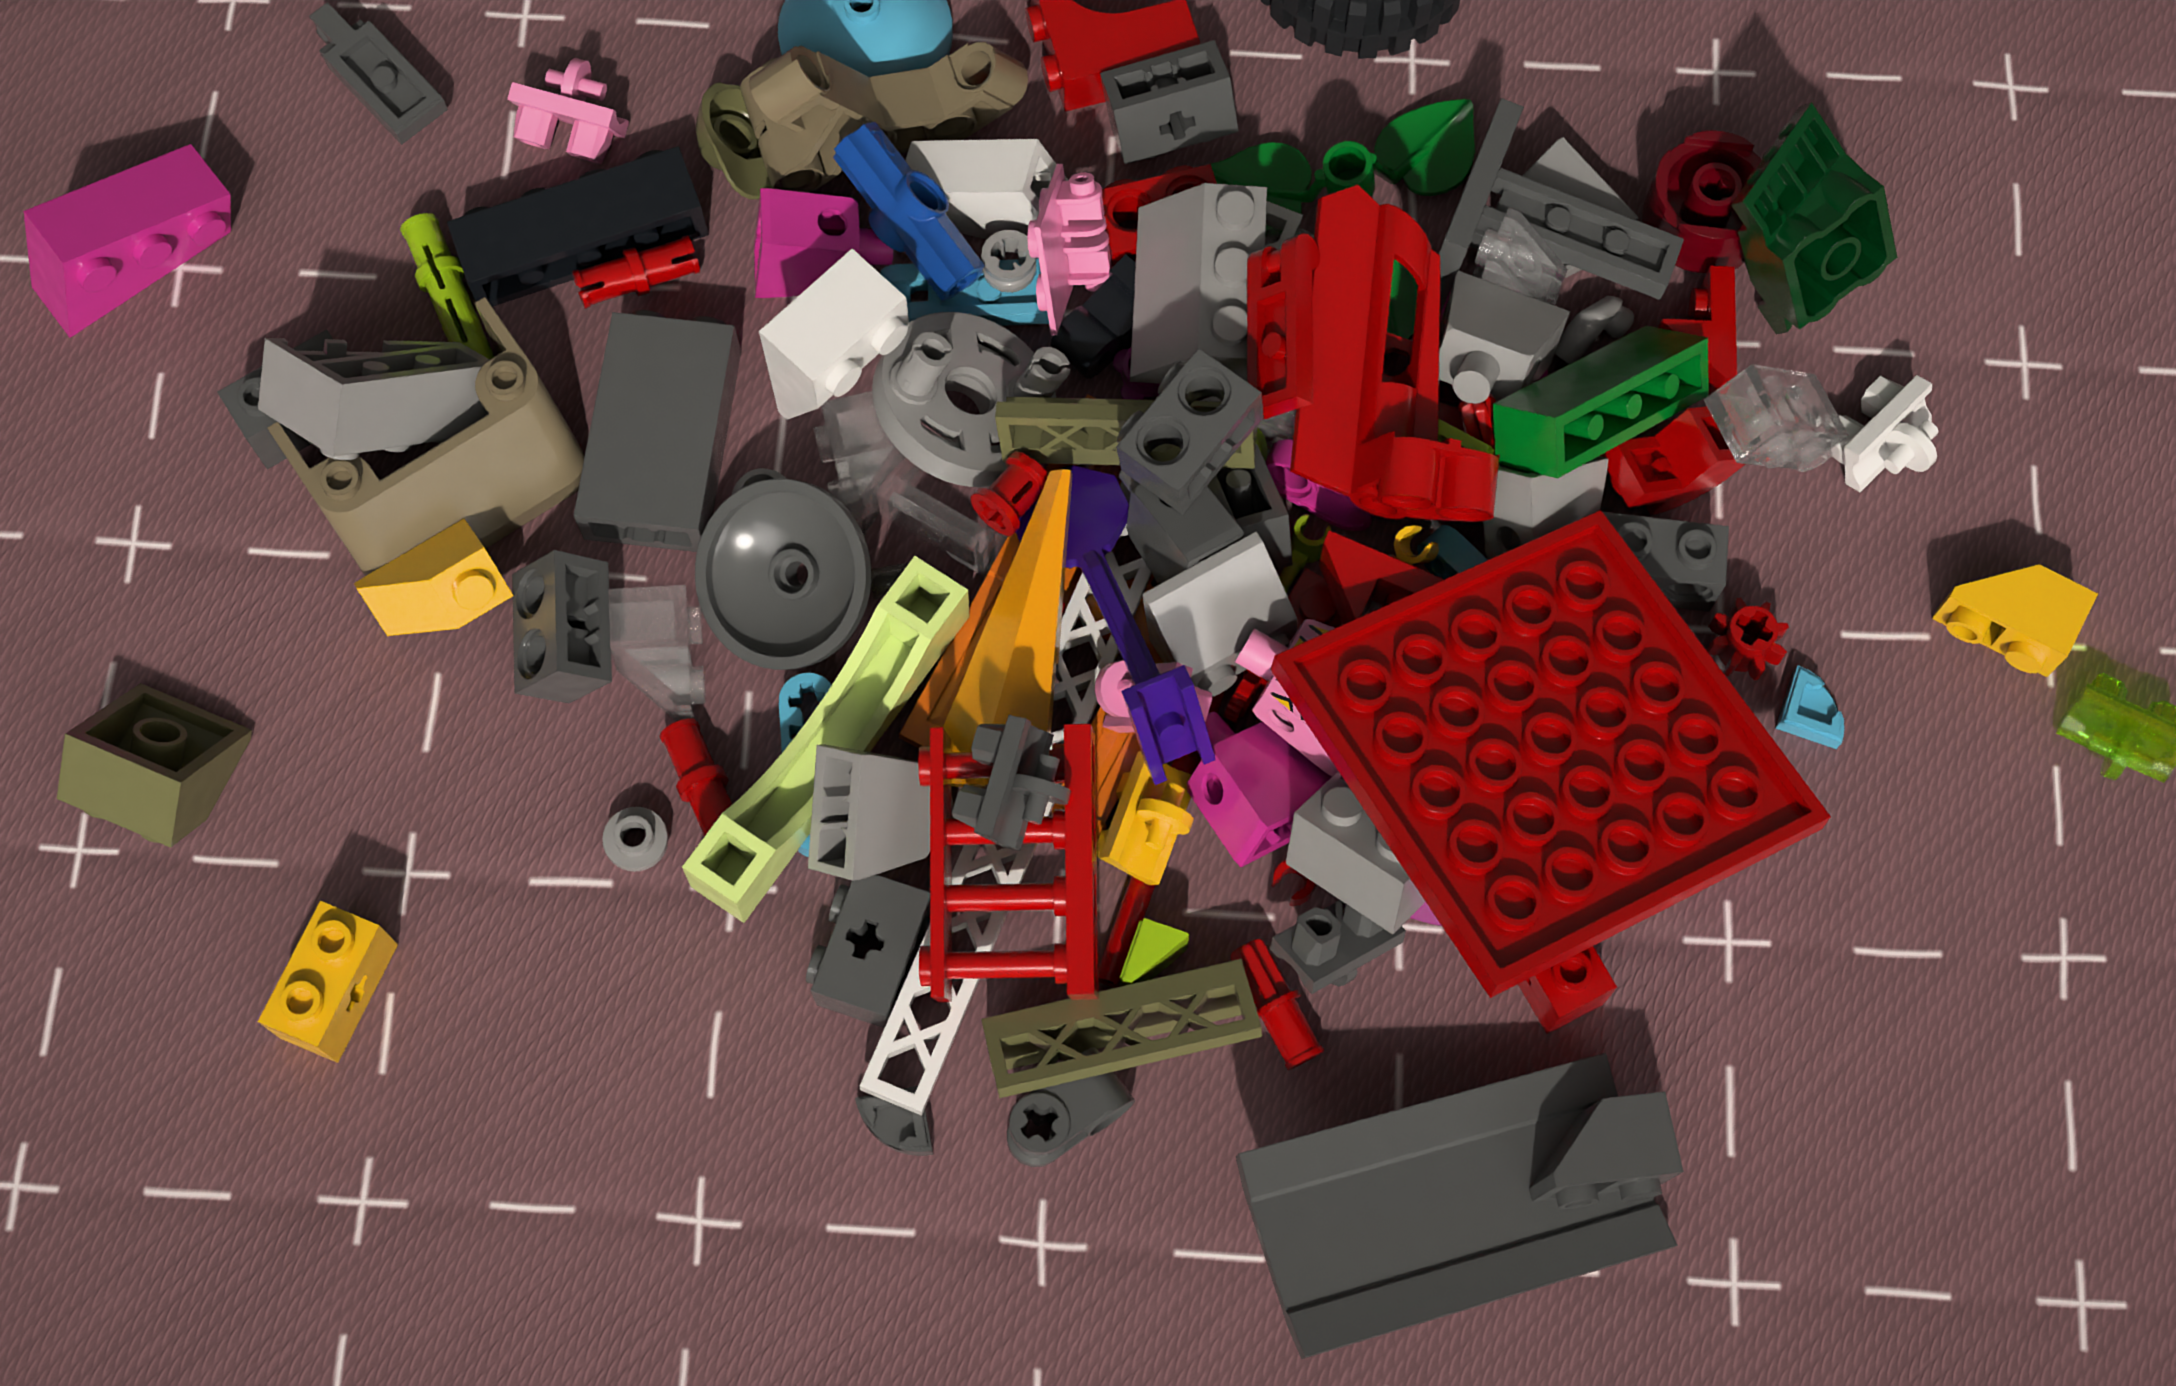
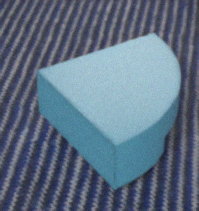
M1797 665L1792 672L1775 729L1837 749L1844 737V718L1842 712H1839L1834 699L1824 687L1825 683L1822 679L1808 669Z

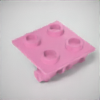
M1063 164L1056 165L1049 187L1041 189L1039 215L1037 220H1030L1027 234L1029 254L1031 258H1039L1041 274L1038 275L1036 284L1037 305L1040 311H1047L1051 335L1058 334L1073 286L1085 285L1086 290L1096 292L1109 278V270L1113 267L1108 245L1109 237L1108 233L1104 231L1107 223L1104 216L1102 187L1098 182L1094 181V176L1091 173L1086 172L1074 174L1070 177L1069 181H1065Z

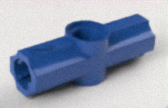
M876 122L863 124L859 129L847 135L834 148L836 152L833 157L872 208L868 219L874 233L891 249L905 252L942 301L953 298L962 290L971 286L983 274L984 263L946 215L949 209V202L943 189L927 174L912 170Z

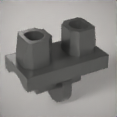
M1008 715L1006 725H978L971 747L972 759L981 764L993 766L987 789L964 784L958 790L952 810L953 818L975 828L974 833L1002 847L1020 851L1028 822L1041 825L1048 802L1067 805L1070 798V789L1054 783L1060 759L1048 755L1054 735L1032 726L1031 721L1026 718Z
M1339 900L1324 909L1314 907L1298 916L1295 925L1272 937L1270 950L1278 958L1284 959L1294 968L1304 987L1313 994L1329 984L1340 987L1353 981L1357 976V968L1403 943L1406 930L1401 926L1392 935Z

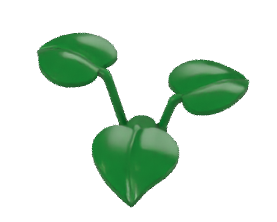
M1470 99L1437 102L1407 112L1391 121L1381 131L1375 143L1374 153H1370L1365 146L1354 141L1337 143L1325 154L1323 169L1315 171V181L1312 185L1311 167L1305 156L1298 149L1283 143H1263L1248 147L1225 160L1211 163L1217 184L1267 187L1266 201L1301 215V202L1309 203L1315 201L1324 187H1326L1329 195L1358 184L1372 197L1375 190L1374 174L1389 184H1396L1403 178L1407 188L1417 195L1435 196L1445 194L1462 184L1473 167L1475 157L1474 107ZM1268 225L1265 227V237L1280 236L1283 232ZM1396 260L1393 263L1387 332L1410 340L1414 334L1418 285L1412 274Z

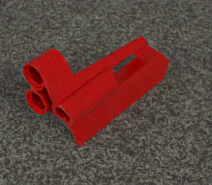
M1358 184L1318 199L1314 240L1320 252V263L1316 269L1312 270L1313 404L1296 409L1290 472L1348 496L1357 507L1384 518L1401 519L1409 517L1467 522L1491 520L1494 518L1500 454L1495 456L1490 453L1461 447L1462 440L1452 438L1438 442L1440 255L1431 249L1426 233L1408 213L1391 204L1379 205ZM1396 260L1412 274L1418 285L1411 362L1404 372L1399 375L1389 376L1383 373L1393 263Z

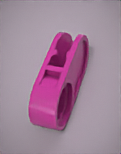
M1292 439L1279 440L1273 444L1265 463L1281 497L1341 529L1363 531L1370 527L1374 515L1357 507L1350 497L1290 472Z

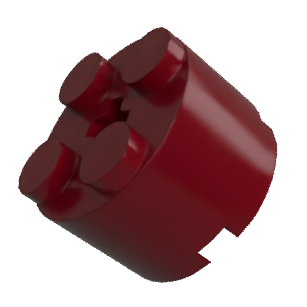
M1716 130L1696 132L1686 137L1683 143L1674 147L1671 151L1669 149L1662 157L1643 205L1642 221L1647 225L1684 239L1675 266L1691 272L1707 273L1710 266H1730L1738 269L1744 263L1745 258L1738 235L1743 222L1731 204L1746 184L1748 176L1762 161L1753 152L1755 145L1744 137Z

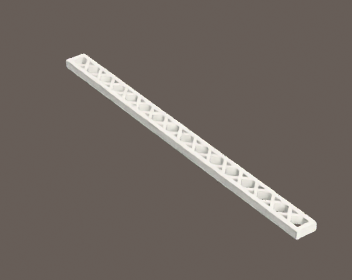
M1266 201V225L1283 232L1279 241L1265 247L1272 246L1278 250L1281 248L1284 240L1296 236L1303 215ZM1211 396V397L1206 398V399H1203V400H1201V401H1221V400L1218 399L1217 397ZM1121 482L1120 487L1129 504L1131 493L1124 483ZM1126 526L1119 538L1128 535ZM1111 551L1105 555V559L1134 618L1152 573L1143 558L1119 566ZM1083 572L1062 618L1059 664L1056 665L1055 674L1059 683L1055 684L1054 701L1066 698L1075 718L1073 724L1089 723L1097 705L1095 695L1096 678L1103 667L1116 660L1119 653L1112 635H1110L1107 645L1104 643L1102 636L1109 634L1110 630L1104 619L1095 622L1086 602L1088 595H1091L1092 592ZM1135 578L1129 590L1126 581ZM1079 618L1083 627L1073 630ZM1089 641L1099 662L1096 669L1071 678L1062 655L1065 650ZM1087 689L1083 701H1081L1078 692ZM1064 728L1051 733L1054 737L1050 750H1052L1053 743H1064ZM1047 803L1044 816L1050 815L1054 803ZM1037 843L1022 844L1020 851L1009 848L997 851L994 844H981L985 856L975 859L980 845H964L952 872V885H963L967 878L992 869L998 884H1019L1023 879ZM1014 860L1007 875L1003 864ZM1009 911L960 912V915L952 918V933L967 928L975 947V952L992 951ZM989 919L982 935L977 923ZM930 925L920 946H930ZM918 950L861 1081L860 1090L922 1115L980 979H964L957 996L952 986V1002H947L950 1009L947 1019L920 1031L910 1007L914 998L930 992L931 986L920 985ZM903 1023H905L909 1035L897 1040ZM938 1038L930 1057L925 1043ZM915 1048L924 1069L915 1094L880 1080L888 1058Z

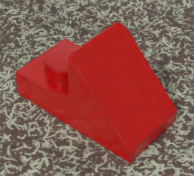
M1710 266L1701 287L1693 288L1691 291L1688 310L1689 320L1663 319L1658 328L1708 337L1709 396L1706 399L1712 404H1724L1737 380L1735 267Z
M1330 530L1323 543L1319 566L1343 625L1366 615L1372 601L1384 607L1445 580Z

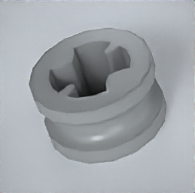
M1002 230L994 233L985 241L981 254V260L985 265L982 272L985 280L992 288L1001 292L1013 293L1023 290L1031 284L1036 275V258H1031L1029 254L1026 234L1017 230ZM1006 252H1014L1018 254L1021 266L1014 262L1013 270H1003L1000 268L997 256L1004 260Z

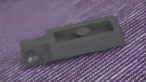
M328 2L309 15L316 25V33L327 44L319 52L328 68L401 145L448 110L442 96L370 21L364 23L360 19L350 26Z

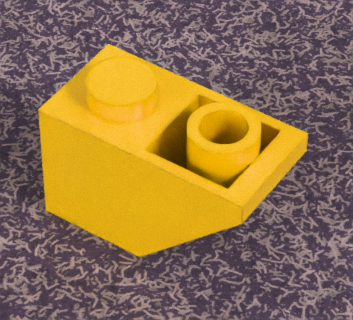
M2038 564L1955 586L1936 609L1932 619L1945 625L1949 633L1957 639L1972 644L1980 643L2004 655L2006 661L2016 669L2027 673H2039L2048 677L2068 657L2098 593Z

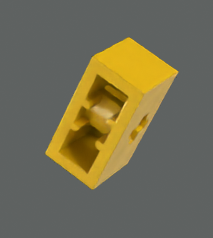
M320 901L257 1022L278 1038L338 1063L398 944L380 925Z

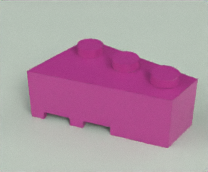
M192 144L23 211L31 286L69 338L231 232L230 193Z

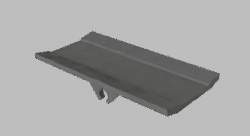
M1606 1053L1245 1151L1235 1156L1244 1195L1287 1327L1301 1359L1678 1246L1654 1197L1624 1202L1621 1200L1620 1191L1598 1194L1599 1201L1597 1203L1572 1209H1559L1556 1199L1532 1202L1530 1186L1577 1115L1602 1098L1618 1097Z

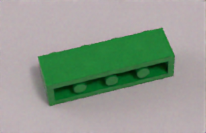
M1646 325L1493 403L1492 430L1495 439V456L1500 454L1499 464L1558 479L1708 397V337Z

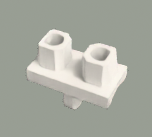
M1916 375L1904 387L1879 376L1866 389L1861 399L1862 413L1872 418L1865 426L1846 415H1840L1826 428L1824 433L1825 451L1845 465L1846 485L1861 492L1885 467L1893 474H1898L1905 466L1914 471L1924 472L1936 462L1937 452L1931 440L1939 431L1935 424L1932 423V415L1925 402V397L1932 391V383Z

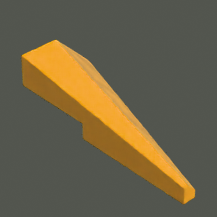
M1060 469L1050 471L944 723L943 728L951 738V752H972L971 747L977 726L980 724L1006 725L1008 715L1026 718L1031 721L1032 726L1051 733L1056 665L1059 664L1073 475L1071 470ZM990 778L951 779V786L963 787L966 784L985 789Z

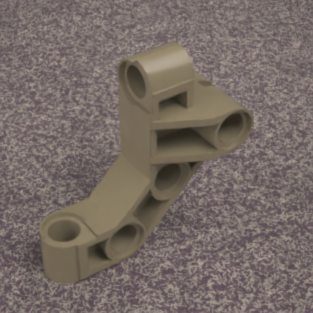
M976 42L971 45L967 43L928 68L868 77L819 51L815 53L800 45L799 47H793L779 58L770 59L750 73L742 81L740 90L755 137L758 139L759 150L772 189L811 193L839 175L842 169L833 158L836 153L834 148L847 135L859 129L863 124L876 122L899 153L908 152L911 141L964 140L1011 110L1022 99L1027 89L1028 75L1022 62L986 42Z

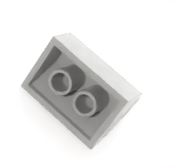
M1204 183L1138 208L1130 382L1160 384L1167 372L1176 363L1182 362L1186 364L1199 348L1247 382V262L1251 253L1265 248L1267 187Z

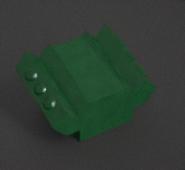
M1812 102L1798 107L1789 122L1779 131L1776 141L1763 154L1762 161L1748 176L1746 184L1731 204L1743 222L1738 235L1749 278L1762 297L1757 307L1776 335L1787 333L1791 329L1792 324L1800 330L1809 322H1815L1824 318L1832 311L1839 300L1858 286H1864L1873 282L1881 275L1888 264L1898 258L1884 186L1866 173L1845 153Z

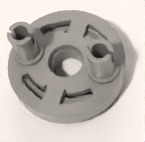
M938 312L919 317L909 322L910 326L902 342L889 354L882 355L876 366L873 376L872 397L878 420L894 446L909 461L923 471L946 482L961 486L989 487L1006 469V462L1002 460L1000 444L991 446V443L999 442L995 420L997 402H1006L1007 397L1056 398L1055 391L1070 373V369L1065 368L1070 363L1062 352L1052 347H1042L1034 353L1015 334L995 322L979 316L960 312ZM957 391L967 395L975 402L980 414H969L960 410L950 401L946 392ZM921 422H923V423L926 424L928 427H930L931 429H933L934 431H936V432H937L938 434H940L942 437H940L939 435L933 433V432L930 431L928 428H926L924 425H921Z

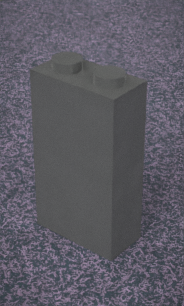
M636 310L632 314L612 312L573 515L584 540L697 552L703 531L714 512L741 357V349L734 325H728L717 318L708 316L695 317L691 321L666 318L662 314L650 310Z

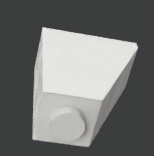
M1038 139L911 141L905 160L912 170L927 174L943 189L949 202V209L946 215L961 234L988 239L994 233L1002 230H1017L1027 235L1030 220H1037L1039 215L1041 189L1049 187L1057 165Z

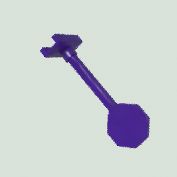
M1070 465L1063 468L1071 470L1073 474L1066 567L1081 568L1135 684L1121 692L1146 767L1154 784L1157 785L1167 781L1162 766L1165 763L1196 750L1204 765L1215 761L1216 758L1196 690L1185 665L1160 675L1105 559V555L1112 551L1127 524L1129 504L1115 475ZM1037 501L1019 519L1020 528L1015 533L1020 542Z

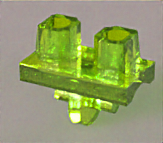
M2105 673L2098 674L2091 684H2086L2060 719L2056 734L2104 756L2100 775L2111 781H2115L2124 769L2128 767L2164 783L2176 766V706L2162 700L2159 702L2152 701L2148 708L2144 709L2125 700L2128 690L2123 681Z

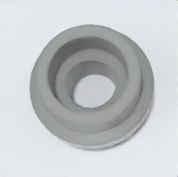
M629 807L617 812L606 824L602 838L604 850L611 862L623 870L633 872L643 871L656 865L664 856L669 842L668 831L663 820L654 811L644 807ZM633 828L645 830L646 837L640 845L630 847L624 844V836L629 830Z

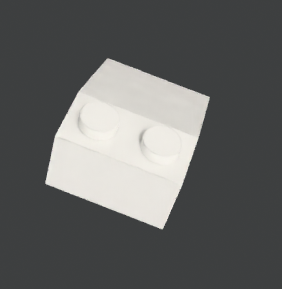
M853 249L848 251L759 331L777 409L786 420L818 409L833 395L840 397L847 393L858 381L862 368L879 353L887 355L892 352L907 334L910 324L906 296Z

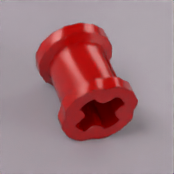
M1015 451L1006 459V469L988 488L980 487L971 495L972 506L989 527L1002 535L1011 536L1020 528L1019 519L1039 499L1049 474L1036 460L1023 452Z

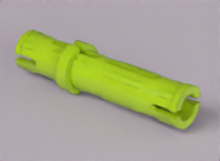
M422 213L410 217L401 225L400 231L407 241L418 268L415 273L420 290L429 294L448 342H460L491 360L494 358L493 352L462 281L465 275L459 258L451 255L440 230L438 219L432 213Z

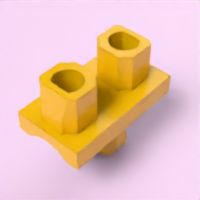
M1138 751L1131 771L1124 772L1116 791L1119 803L1110 827L1107 830L1101 831L1097 842V857L1147 885H1159L1177 835L1188 834L1194 821L1192 815L1186 811L1191 799L1187 790V782L1192 775L1177 770L1165 763L1162 766L1167 781L1155 785L1146 767L1142 752Z

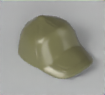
M721 82L713 84L702 96L696 120V135L700 153L713 168L723 171L727 181L737 193L750 200L759 199L760 188L772 189L740 86L723 84Z

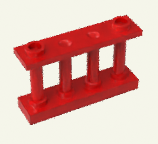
M1064 724V743L1052 744V750H1049L1048 755L1060 759L1054 783H1064V787L1071 790L1068 804L1065 805V809H1054L1053 816H1044L1041 825L1028 822L1022 843H1053L1054 850L1065 849L1066 876H1054L1053 883L952 885L951 845L996 843L974 833L975 828L955 818H951V779L990 778L993 766L981 764L972 759V752H951V738L943 727L930 728V746H921L918 756L920 785L930 786V946H920L919 980L921 986H931V998L938 1002H952V979L1055 977L1056 984H1067V995L1072 1000L1099 999L1095 734L1091 724ZM1054 910L1055 916H1066V943H1055L1054 950L952 952V912Z

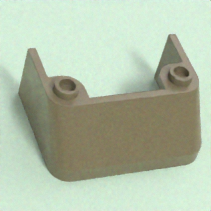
M485 297L474 304L492 344L499 354L481 367L475 381L476 394L488 415L380 481L369 464L360 457L352 460L327 458L309 469L279 422L267 427L365 576L462 519L466 520L486 549L572 496L579 489L585 458L583 450L534 366Z

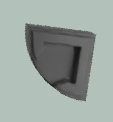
M918 1086L904 1088V1090L915 1094ZM873 1095L855 1098L863 1122L873 1136L881 1143L907 1155H933L926 1109H924L922 1115H919Z

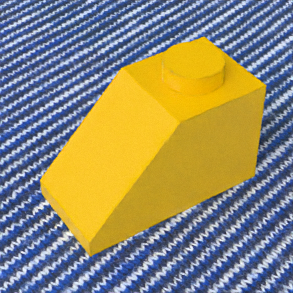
M465 519L453 524L354 583L387 636L459 629L514 596L485 547Z

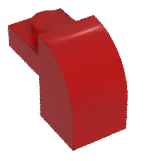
M1726 404L1688 408L1655 436L1629 439L1600 455L1608 458L1607 470L1610 473L1611 483L1617 493L1623 497L1627 506L1645 505L1650 515L1674 509L1700 497L1724 482L1756 457Z

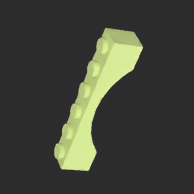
M913 557L877 605L846 664L807 722L767 771L734 804L720 815L684 863L682 868L691 888L745 923L810 834L817 745L826 744L870 752L970 617L968 589L920 558Z

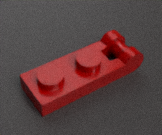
M1305 233L1284 240L1281 248L1278 250L1275 247L1268 246L1251 253L1248 257L1247 382L1262 393L1263 419L1313 404L1312 270L1316 269L1320 263V252L1315 240Z

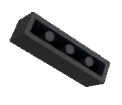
M679 146L664 151L651 150L641 154L634 161L609 169H593L583 173L576 180L551 188L540 187L531 189L518 199L493 207H476L467 211L462 217L447 221L460 263L475 301L478 302L485 297L492 307L574 280L572 271L582 270L623 257V250L635 247L637 252L681 239L686 235L690 237L691 241L709 235L699 199Z

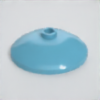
M785 0L778 22V40L781 55L795 46L799 47L802 45L815 53L819 51L868 77L928 68L950 54L953 39L952 17L947 0ZM862 6L871 7L866 12H857L854 10Z

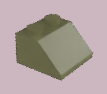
M140 683L65 733L57 799L83 810L92 817L105 819L140 834L150 842L161 843L171 848L208 819L251 740L252 730Z

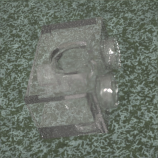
M1751 364L1704 399L1737 463L1766 466L1769 469L1778 467L1806 472L1829 460L1832 456L1831 449L1849 437L1816 374Z

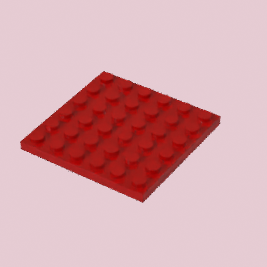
M1601 510L1274 656L1270 668L1490 998L1822 830L1831 818L1830 814Z

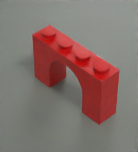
M1030 0L1031 6L1025 8L1033 43L1043 41L1047 56L1041 57V67L1046 87L1049 92L1058 90L1065 112L1106 102L1100 73L1201 44L1186 0H1174L1123 13L1093 11L1073 0Z

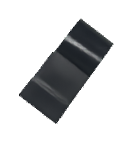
M1126 254L1109 270V278L1082 306L1074 309L1061 322L1058 334L1053 335L1051 339V347L1062 352L1067 357L1069 363L1087 379L1098 375L1113 361L1118 351L1129 349L1132 345L1135 262Z

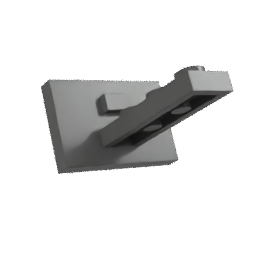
M1501 98L1438 253L1441 258L1440 314L1469 246L1479 250L1486 233L1660 300L1669 284L1684 239L1500 168L1524 106ZM1491 191L1501 195L1496 209L1485 205Z

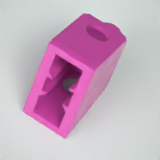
M760 188L754 236L755 298L799 296L851 249L855 250L870 265H892L893 249L884 244L872 228H859L858 202L851 197Z
M1210 712L1207 715L1205 724L1216 760L1205 765L1202 760L1200 761L1187 782V790L1233 860L1241 868L1289 843L1294 812L1330 780L1332 776L1321 770L1264 722H1260L1236 734L1217 712Z

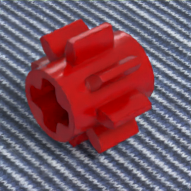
M1741 597L1736 598L1730 608V617L1722 613H1716L1708 627L1712 632L1720 636L1712 640L1707 648V652L1710 655L1719 656L1721 662L1726 666L1724 674L1727 677L1734 671H1748L1753 680H1758L1765 670V661L1770 664L1779 665L1787 653L1783 646L1775 642L1783 637L1789 625L1783 622L1777 623L1773 614L1769 612L1771 603L1766 601L1761 607L1746 606ZM1743 633L1754 638L1751 645L1741 640Z

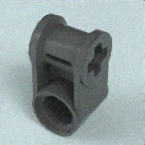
M1091 1047L1081 1054L1088 1056L1099 1053L1096 1047ZM1114 1072L1033 1090L1021 1098L1013 1107L1007 1129V1146L1012 1156L1020 1163L1030 1167H1044L1054 1162L1085 1138L1093 1136L1108 1127L1133 1106L1135 1099ZM1031 1119L1037 1126H1041L1046 1122L1051 1125L1048 1141L1045 1142L1038 1134L1029 1139L1025 1136L1028 1120Z

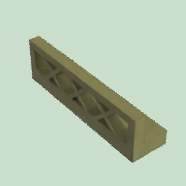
M1007 397L1006 402H997L995 412L1002 460L1006 462V459L1017 451L1025 453L1038 463L1120 465L1116 446L1119 444L1117 443V437L1121 428L1132 414L1139 410L1145 413L1155 400ZM1194 401L1190 407L1196 411L1209 412L1216 409L1222 401ZM1258 425L1222 468H1255ZM1163 444L1153 449L1150 455L1154 460L1164 462L1178 456L1181 449L1172 444Z
M1242 959L1100 991L1099 999L1072 1000L1070 998L981 1019L999 1098L1262 1037L1261 1023ZM1241 1015L1243 1018L1242 1020L1221 1025L1212 1023ZM1189 1028L1195 1030V1031L1187 1032V1031L1189 1030ZM1171 1032L1168 1037L1150 1040L1146 1038ZM1124 1043L1130 1045V1046L1122 1047ZM1091 1047H1096V1049L1105 1047L1101 1053L1088 1056L1081 1054ZM1059 1058L1064 1060L1062 1062L1056 1063ZM1039 1063L1036 1068L1011 1074L1007 1072L1009 1069Z

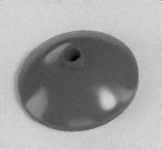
M769 479L750 484L725 500L714 512L703 531L695 562V585L699 605L705 620L719 641L744 661L774 670L803 668L823 661L849 640L857 629L867 607L871 588V562L862 530L851 512L841 501L814 484L793 479ZM801 563L805 565L808 571L807 580L803 585L797 579V569Z

